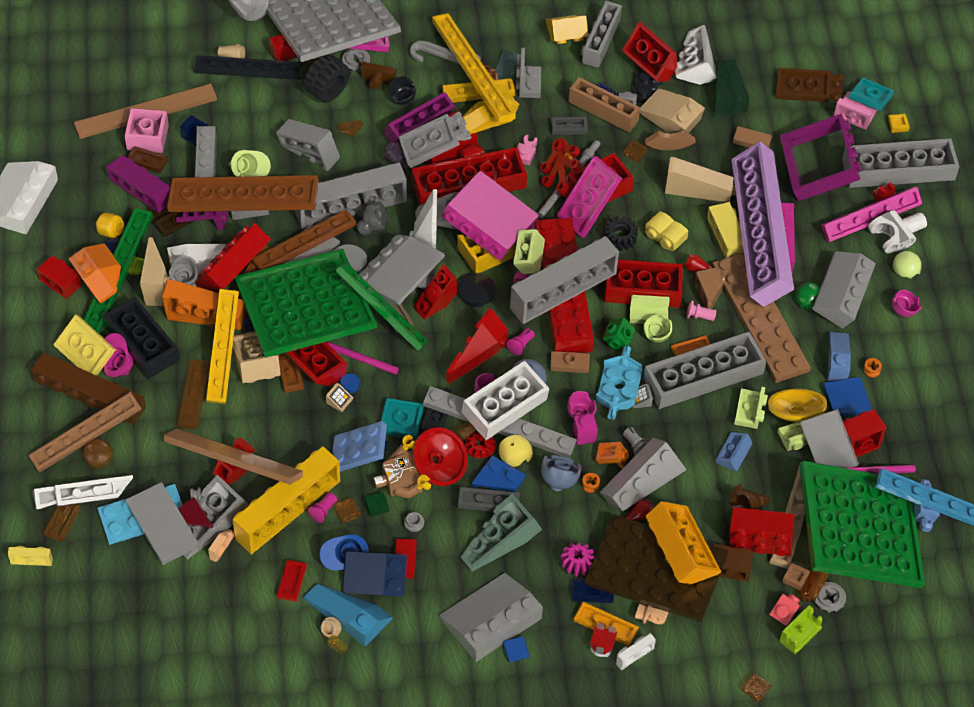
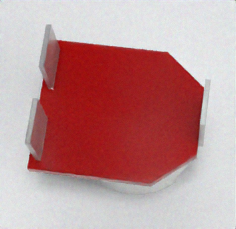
M597 623L590 642L591 652L599 657H608L612 653L617 636L616 628L609 626V629H605L604 624Z

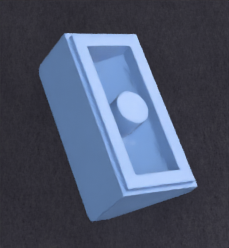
M731 432L715 462L732 471H738L752 445L748 433Z

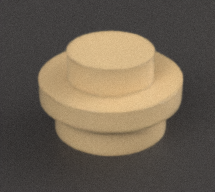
M328 617L322 622L321 631L325 636L334 638L341 632V623L335 617Z

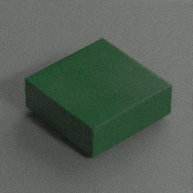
M384 492L364 497L370 517L390 512Z

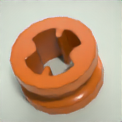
M875 358L866 360L863 368L864 374L872 378L877 377L880 374L882 364Z
M595 473L585 474L582 478L583 490L588 493L596 492L600 486L599 476Z

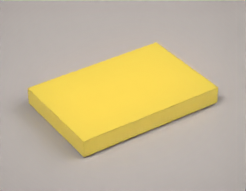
M76 314L53 344L76 367L94 375L99 374L116 351L110 343Z

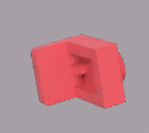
M791 593L789 596L782 594L769 615L785 626H788L797 611L801 610L803 606L799 604L800 599Z

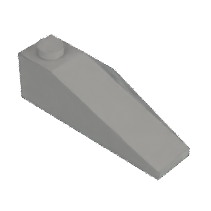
M218 475L203 489L200 495L202 498L199 501L214 527L189 526L199 543V547L184 554L183 556L187 559L217 538L219 533L233 526L234 516L249 506Z

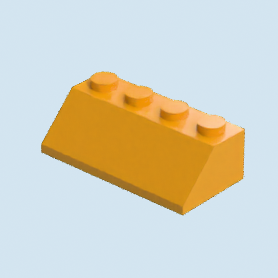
M661 501L646 515L649 527L654 532L657 543L662 548L666 561L670 564L674 577L679 582L694 584L718 575L721 572L688 506Z

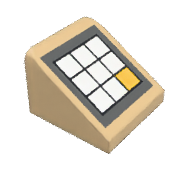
M338 383L326 395V403L340 412H343L353 400V397Z

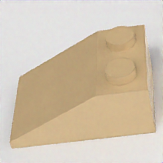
M658 88L640 107V114L667 133H677L682 130L689 133L701 120L705 108L692 98Z
M149 237L140 285L147 306H164L162 295L170 276H167L165 266L153 238Z
M255 332L235 335L233 337L232 353L243 383H253L256 380L272 379L275 376L281 375L278 355L265 358Z

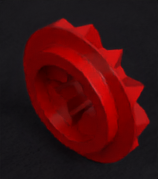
M478 431L470 432L469 436L465 439V448L467 453L474 458H487L495 451L496 441L493 436L485 440ZM477 441H484V446H477Z

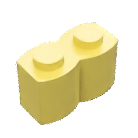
M661 211L645 225L647 237L660 242L664 249L672 252L688 237V230L682 224L674 221L670 216Z

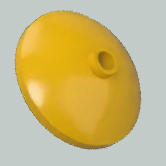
M788 389L773 394L768 400V408L775 416L790 422H801L821 415L827 408V400L823 395L812 390Z

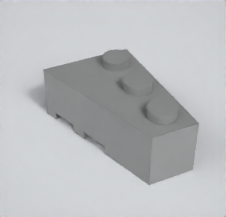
M288 119L276 132L282 147L299 156L303 154L309 157L311 163H320L326 171L340 158L330 130Z

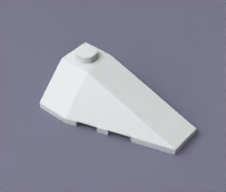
M702 25L688 31L683 44L685 48L679 54L680 60L677 62L675 75L678 79L699 85L716 79V69L706 27Z
M433 189L414 223V231H410V236L436 249L437 189Z
M183 244L169 247L167 251L170 267H172L176 257L186 255L196 261L199 274L210 264L209 262L216 255L222 252V249L227 244Z

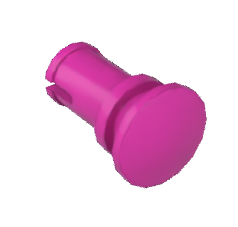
M525 328L519 336L509 339L506 342V346L512 354L519 356L526 347L525 345L534 338L535 334L530 328Z
M328 492L319 503L308 508L309 516L314 521L322 523L325 519L324 517L328 514V510L337 502L336 496Z

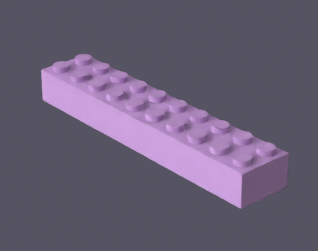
M760 141L732 158L749 293L752 299L765 307L794 290L774 152Z

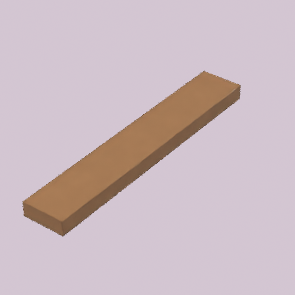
M129 392L28 456L40 473L140 411L141 407L132 393Z

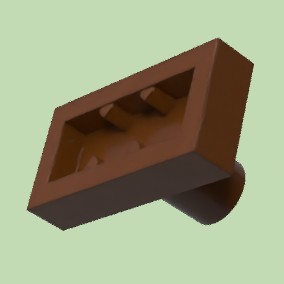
M362 62L361 78L371 80L369 86L372 89H379L381 83L390 84L397 77L396 68Z

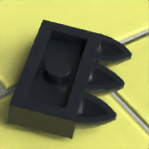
M637 71L634 94H637L636 103L644 104L657 91L658 87L656 86L663 84V82L654 80L647 72Z

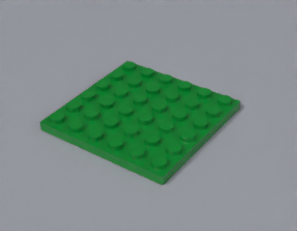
M344 249L235 277V283L265 358L377 328L375 318L367 301L336 272L344 263L350 265Z
M802 461L799 466L812 571L922 588L925 585L913 502L875 488L878 474Z

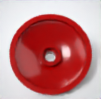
M445 428L428 429L416 439L413 447L415 468L420 476L426 475L430 478L427 481L430 484L449 486L456 483L464 475L468 463L467 451L461 439L452 431Z

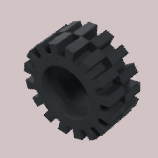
M616 216V220L611 218L605 225L604 237L606 236L616 249L620 248V251H623V248L626 251L629 250V246L633 248L637 242L638 226L635 221L631 222V218L626 220V216H622V219ZM616 231H624V232H626L628 235H627V236H618V235H616L614 232H616Z

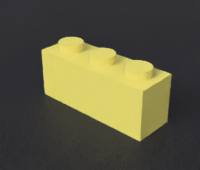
M730 202L710 206L707 219L724 257L729 258L744 253L741 226L737 219L736 210L732 209Z

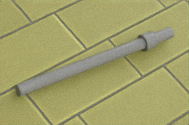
M595 140L589 148L584 150L579 160L582 163L581 168L587 161L593 158L594 152L600 146L599 141ZM557 189L537 213L539 217L543 218L560 197Z

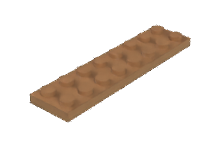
M744 253L713 262L712 267H718L720 274L724 275L725 285H723V288L747 332L750 331L766 360V367L774 382L777 383L810 372L811 367L774 301L763 307L750 297Z

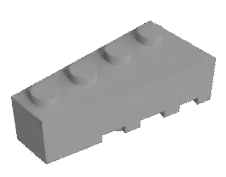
M652 438L600 493L611 507L624 511L686 471V468L667 442Z

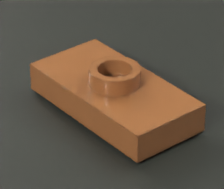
M551 351V371L589 373L590 354Z

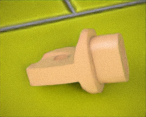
M639 604L635 618L643 620V624H646L647 620L655 624H663L668 612L652 608L649 605Z

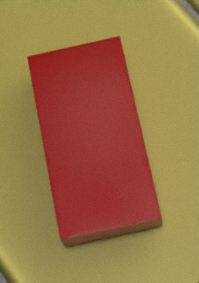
M397 539L395 554L407 555L406 578L414 579L417 540Z
M287 560L277 592L278 599L298 601L307 563Z

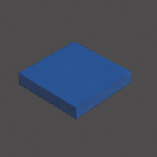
M861 377L823 384L831 411L838 409L841 417L858 415L863 411L868 412L872 410Z

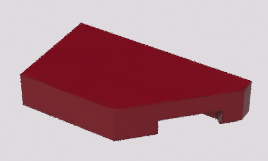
M195 497L178 508L189 526L214 527Z

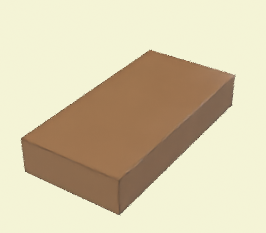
M738 126L733 143L750 148L761 141L769 148L772 135Z

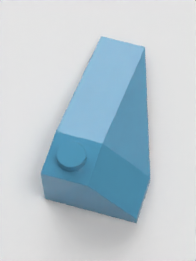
M316 584L303 597L305 601L327 618H337L341 623V629L365 647L393 619L390 614L376 604L320 584Z

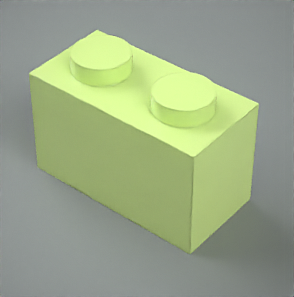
M536 229L519 230L513 264L522 274L537 273L541 268L545 239Z

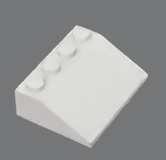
M39 161L7 163L0 175V227L27 234L58 181L55 166Z

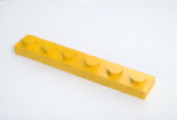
M219 290L206 402L226 404L239 291Z

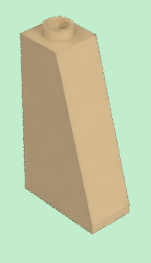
M670 157L665 194L730 202L731 196H735L736 188L733 185L734 177Z

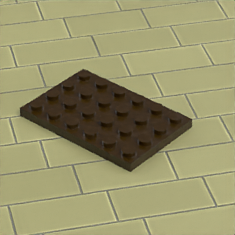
M613 514L585 580V585L702 623L721 572L718 575L694 584L679 582L674 577V572L666 561V556L658 545L657 538L649 525ZM707 544L722 572L728 556V550Z

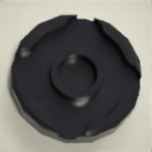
M473 273L462 278L459 283L458 294L465 304L472 307H482L484 304L492 302L495 297L496 286L489 276L482 273Z

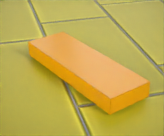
M582 602L574 617L575 622L592 630L595 629L597 623L604 624L605 629H609V626L615 627L617 632L615 640L627 646L631 645L639 629L638 626L585 602Z

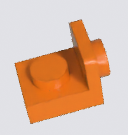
M621 442L599 443L596 456L598 464L617 463L620 468L625 467L629 454Z

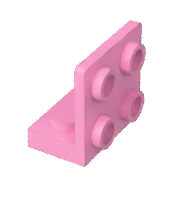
M848 91L843 99L839 98L834 116L842 114L845 121L848 120L850 124L867 130L877 110L850 99V91Z

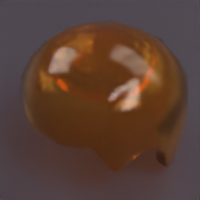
M94 439L83 450L84 461L92 468L100 469L106 467L113 460V448L103 439Z

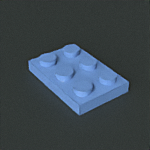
M383 421L334 436L332 455L339 460L340 471L383 459L387 427Z

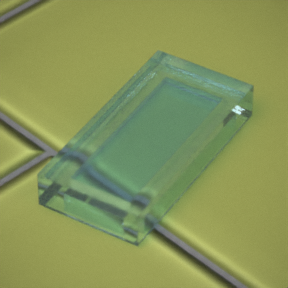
M503 50L495 70L498 80L511 79L517 67V53Z

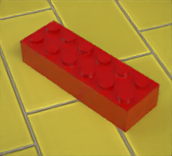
M515 147L412 168V184L419 205L426 203L433 189H437V198L454 192L459 193L479 171H482L508 192L527 188V172L518 148Z

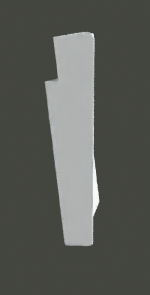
M133 476L34 489L32 494L36 509L54 504L62 506L114 499L120 496L133 479Z

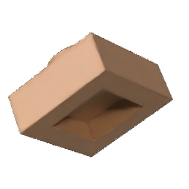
M791 563L782 582L801 591L809 577L810 571Z

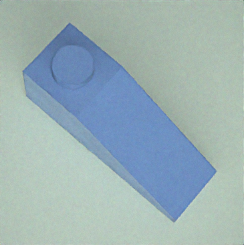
M830 332L827 381L848 379L851 362L849 334Z

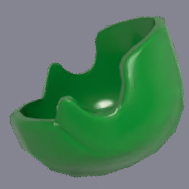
M813 282L801 284L794 292V302L797 301L800 308L812 310L820 287Z

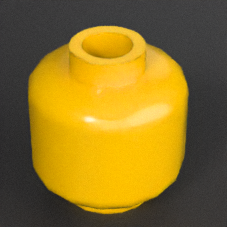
M106 212L100 215L96 221L97 232L102 236L117 238L124 231L125 225L119 215Z

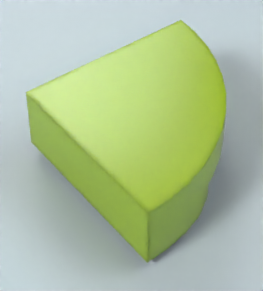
M135 257L129 269V275H142L145 259Z

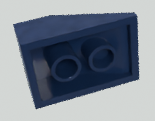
M346 552L343 593L405 597L407 555Z

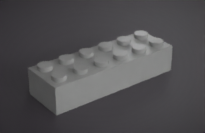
M952 139L854 145L853 147L856 148L858 153L856 162L859 161L862 172H859L861 180L848 185L849 188L882 186L889 182L895 185L955 180L959 170V163ZM845 146L842 161L844 169L848 170L851 169Z
M400 162L335 178L326 182H319L315 210H295L301 229L307 228L309 224L315 226L345 209L351 216L356 215L352 210L354 208H357L362 213L367 206L366 204H369L371 201L381 202L385 207L407 202L406 177Z
M605 236L593 241L592 244L584 248L578 249L569 256H564L560 261L546 266L545 269L531 274L528 278L517 281L511 286V311L522 324H525L616 275L619 251Z
M749 331L645 366L643 380L645 384L649 383L652 397L658 408L661 409L764 374L766 360Z

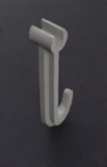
M417 41L410 47L411 57L419 62H423V57L415 52L421 50L459 64L450 49L427 41Z

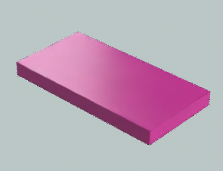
M593 156L557 216L559 218L572 217L575 233L581 238H585L622 178L601 159Z

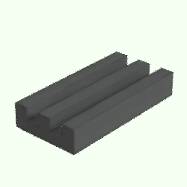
M551 117L552 135L588 134L587 117Z

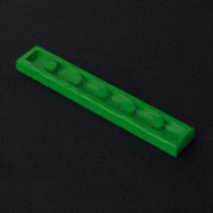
M344 263L336 270L418 351L425 346L427 340L348 263Z

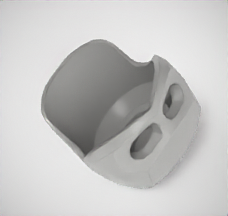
M186 255L176 257L169 270L170 279L192 286L196 282L198 275L196 261Z

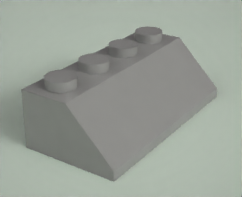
M835 251L812 309L842 329L856 318L876 263L861 253Z

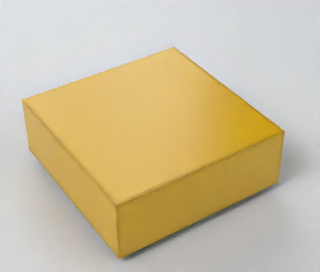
M906 114L888 115L891 133L909 131L910 127Z

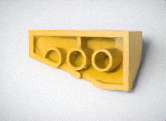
M505 94L504 97L516 113L519 103L511 95ZM484 100L477 102L462 116L466 121L465 126L470 134L513 121L509 120L498 123Z

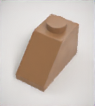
M718 267L696 272L694 283L705 308H713L722 293L723 285H725L724 275L720 274Z

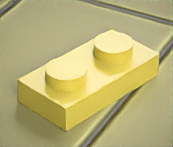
M24 546L9 547L8 550L11 564L52 566L51 550L45 547L26 548Z

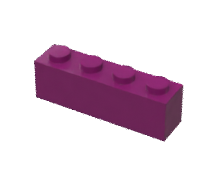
M446 92L389 123L383 133L394 147L400 144L399 136L443 115H450L455 105Z
M121 155L106 167L109 180L159 213L168 206L171 186L162 182L156 175L150 174L144 167L135 164L132 159Z

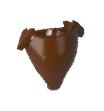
M741 484L735 486L730 493L732 494L730 499L732 512L733 507L761 510L770 502L768 496L761 495L752 490L742 489Z

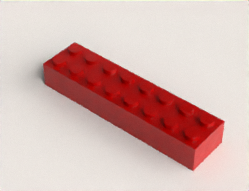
M572 217L535 220V229L545 239L540 271L545 269L546 266L560 261L564 256H569L578 250ZM585 291L547 311L554 352L585 353L593 351L594 337Z

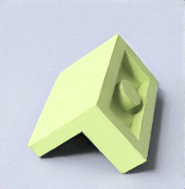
M632 295L630 323L644 324L647 318L663 314L668 318L669 297Z

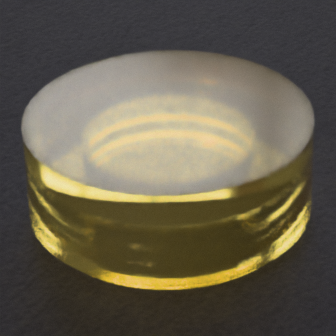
M331 635L327 641L331 648L341 654L345 653L348 649L346 642L336 635Z

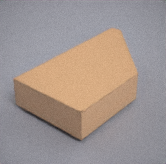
M228 529L219 533L208 549L210 560L214 562L219 560L235 536L234 531Z

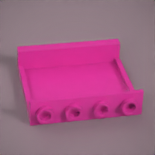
M479 171L449 202L441 217L499 261L503 259L506 252L517 241L519 230H529L539 216L482 171Z

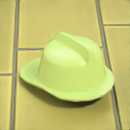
M250 150L236 152L228 164L231 166V170L236 177L267 176L271 167L270 160L264 153Z

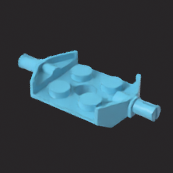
M629 346L623 347L621 356L604 360L603 374L599 391L596 393V399L602 406L609 408L608 419L612 417V420H614L617 411L629 409L636 402L642 375V365L629 357L631 351ZM617 384L624 385L622 389L615 388Z

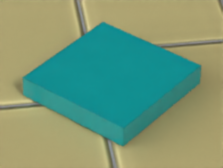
M862 78L850 92L849 98L882 111L892 98L894 90Z
M386 398L381 421L387 425L386 435L402 438L410 435L416 440L424 412L423 404Z

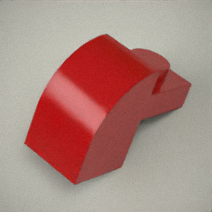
M242 437L237 438L233 445V448L251 454L255 450ZM218 460L212 474L218 475L229 485L237 481L248 470Z

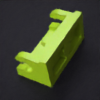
M810 605L781 634L779 642L794 654L799 652L822 629V617L815 618L813 615L814 609Z

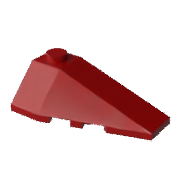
M489 308L475 326L478 328L473 338L468 337L464 352L460 351L448 368L446 374L447 383L450 384L497 354L501 348L506 347V342L509 340L508 329L492 309Z

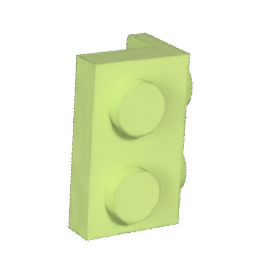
M761 387L760 392L741 389L735 425L757 429L759 422H763L765 411L761 409L762 406H766L768 395L764 394L765 387Z
M800 422L778 428V434L787 451L799 450L808 445Z

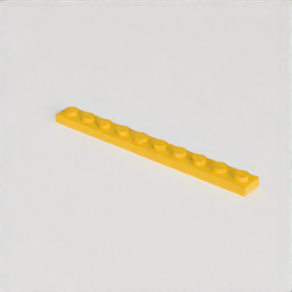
M449 13L432 16V23L498 123L515 119L516 113Z

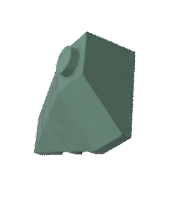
M513 494L493 511L494 515L490 521L485 522L482 526L484 529L480 535L473 539L461 556L472 572L527 543L542 530L533 516Z

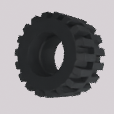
M332 54L321 56L306 73L304 88L320 102H331L347 86L350 79V68Z

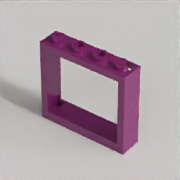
M842 114L780 135L792 189L798 201L861 180L859 172H862L859 161L856 162L858 153L856 148L852 146L855 143L852 133L848 131L851 129L848 120L845 121ZM841 130L851 169L802 185L793 147Z

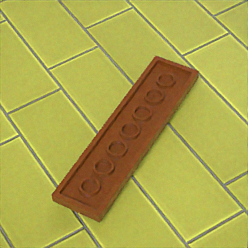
M318 175L173 178L167 208L169 212L315 210L319 178Z

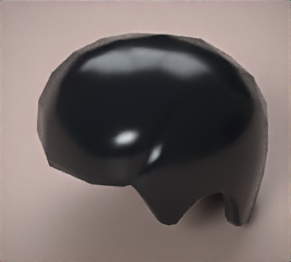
M396 77L388 86L393 102L398 105L409 104L415 98L416 88L413 81L408 77Z

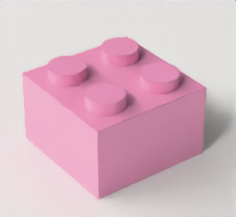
M131 108L125 132L127 150H132L136 146L152 152L163 153L169 126L167 111Z

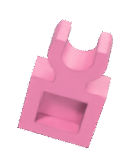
M525 135L524 143H519L517 146L523 164H531L536 153V137L534 141L530 142L528 141V135Z

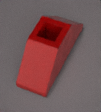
M446 265L441 266L413 306L423 320L447 307L458 292L456 277Z

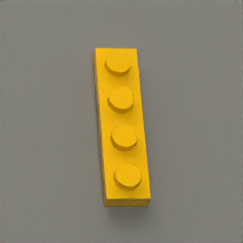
M512 78L494 80L503 95L515 96ZM472 82L442 85L443 93L446 92L452 102L483 99Z

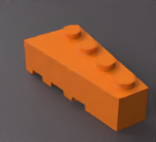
M168 279L162 295L167 320L208 326L216 324L219 293ZM238 299L235 320V329L241 330L247 312L241 299Z

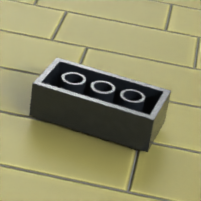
M136 297L103 315L105 329L109 334L117 333L124 337L128 352L133 357V363L147 380L180 361L178 347Z

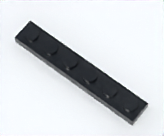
M197 55L195 63V73L300 80L302 72V62Z

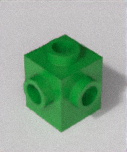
M624 317L611 320L606 327L603 339L614 350L624 346L628 347L635 328Z

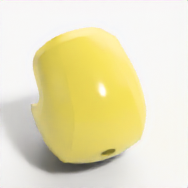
M521 435L508 436L499 445L501 461L512 467H517L523 461L529 462L532 459V446Z

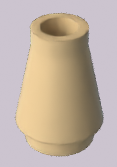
M240 44L219 46L218 56L244 58L245 47Z

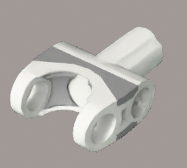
M893 210L874 219L868 226V229L871 233H885L891 238L884 243L883 249L886 253H893L914 244L916 237L913 235V232L925 228L927 221L924 214L920 212L901 219L898 213Z

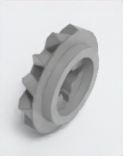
M350 49L344 53L342 61L353 71L358 69L361 71L363 61L370 63V55L365 50Z
M824 582L819 584L814 590L815 604L820 607V610L824 609L830 613L831 611L838 612L840 608L844 607L846 594L838 584ZM826 594H828L830 597L833 596L832 602L829 599L824 600L826 598Z

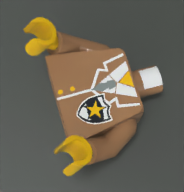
M406 435L402 441L403 445H400L382 464L383 475L373 477L376 489L387 486L391 496L410 499L422 492V488L425 490L431 488V484L427 482L430 478L426 475L420 476L415 468L411 451L408 452L409 448L413 449L415 441L409 444L413 439L412 436Z

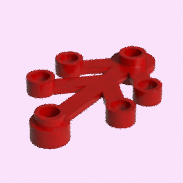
M559 138L552 144V154L548 161L540 165V171L545 174L550 172L549 176L546 175L542 178L541 184L546 188L551 187L557 173H559L557 191L566 198L573 190V186L567 182L565 166L578 171L582 163L577 159L570 160L564 157L565 153L576 157L579 155L580 149L575 145L569 146L564 138ZM556 158H557V161H556L554 167L552 168V165H553L554 161H555Z

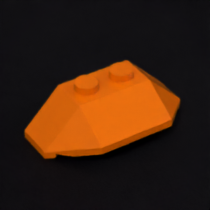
M105 243L84 247L69 258L100 304L117 292L121 266Z

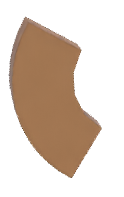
M685 130L671 134L657 131L645 139L646 145L659 150H677L696 143L695 137Z

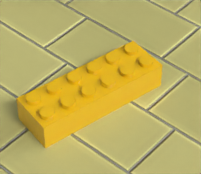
M321 447L318 451H313L308 459L296 465V469L303 471L301 479L291 485L279 481L273 487H269L261 497L254 499L245 510L239 511L234 516L235 540L251 555L340 482L339 460L327 449Z

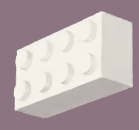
M523 361L463 401L462 413L484 439L487 440L546 401L549 387Z

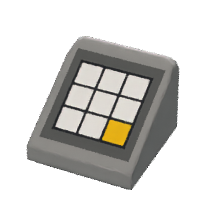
M649 383L639 386L635 405L632 406L633 409L652 406L653 398Z

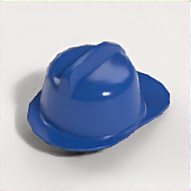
M358 535L332 538L322 545L320 559L322 564L328 569L343 570L345 569L346 552L368 553V545Z

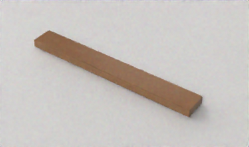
M208 84L76 121L74 125L79 139L127 126L131 108L167 111V114L216 101L217 96L212 85Z
M177 428L164 435V441L290 485L303 477L302 470Z

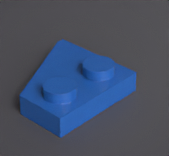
M492 456L472 482V487L478 489V486L490 487V490L516 492L525 480L526 474Z

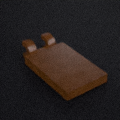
M778 68L776 99L829 102V98H831L833 101L838 102L839 98L842 99L843 74L831 75V71Z

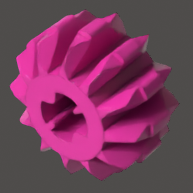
M580 541L576 546L571 542L569 547L563 549L560 558L562 568L567 569L568 574L574 572L576 577L578 573L585 576L595 559L593 549L588 550V544L581 546Z

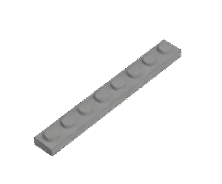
M430 386L423 406L470 423L462 413L465 398ZM517 419L498 432L505 436L521 435L532 446L566 458L571 457L577 439L522 419Z

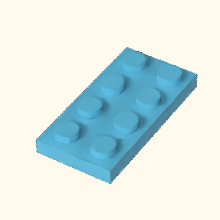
M173 484L165 487L176 507L180 508L182 502L176 485ZM125 500L98 508L109 545L144 534Z

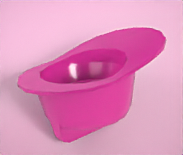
M117 333L110 334L105 340L116 351L105 364L104 371L107 376L113 378L119 375L127 376L133 366V357L128 352L124 337Z

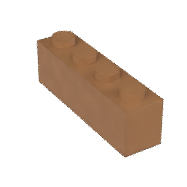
M580 77L570 88L569 103L629 133L639 121L640 107Z

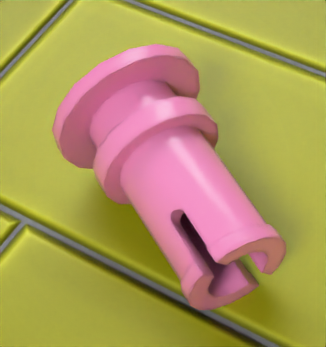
M691 300L687 308V319L691 315L695 319L699 317L714 321L716 316L715 309L701 307L700 304L693 305L694 301Z

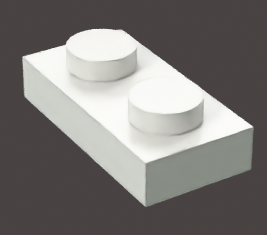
M650 633L646 637L641 636L638 638L634 645L629 648L624 647L618 653L616 665L620 670H623L653 650L656 639Z

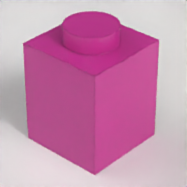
M594 414L574 416L573 431L575 439H577V445L596 442L598 429Z

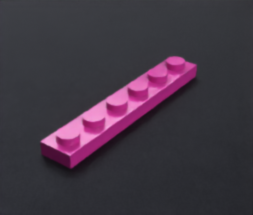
M918 187L909 188L821 224L826 242L834 241L868 227L874 219L894 210L899 214L921 205L922 201Z

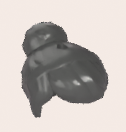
M371 201L365 207L363 220L357 223V231L360 235L366 236L372 232H381L386 229L385 223L391 219L387 217L386 208L381 202Z

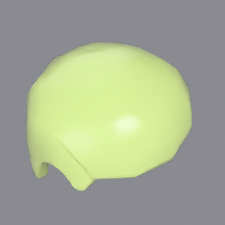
M903 251L894 258L893 269L897 275L911 279L916 274L921 273V260L912 251Z
M663 314L650 316L643 325L644 335L652 342L661 343L667 340L672 333L671 320Z

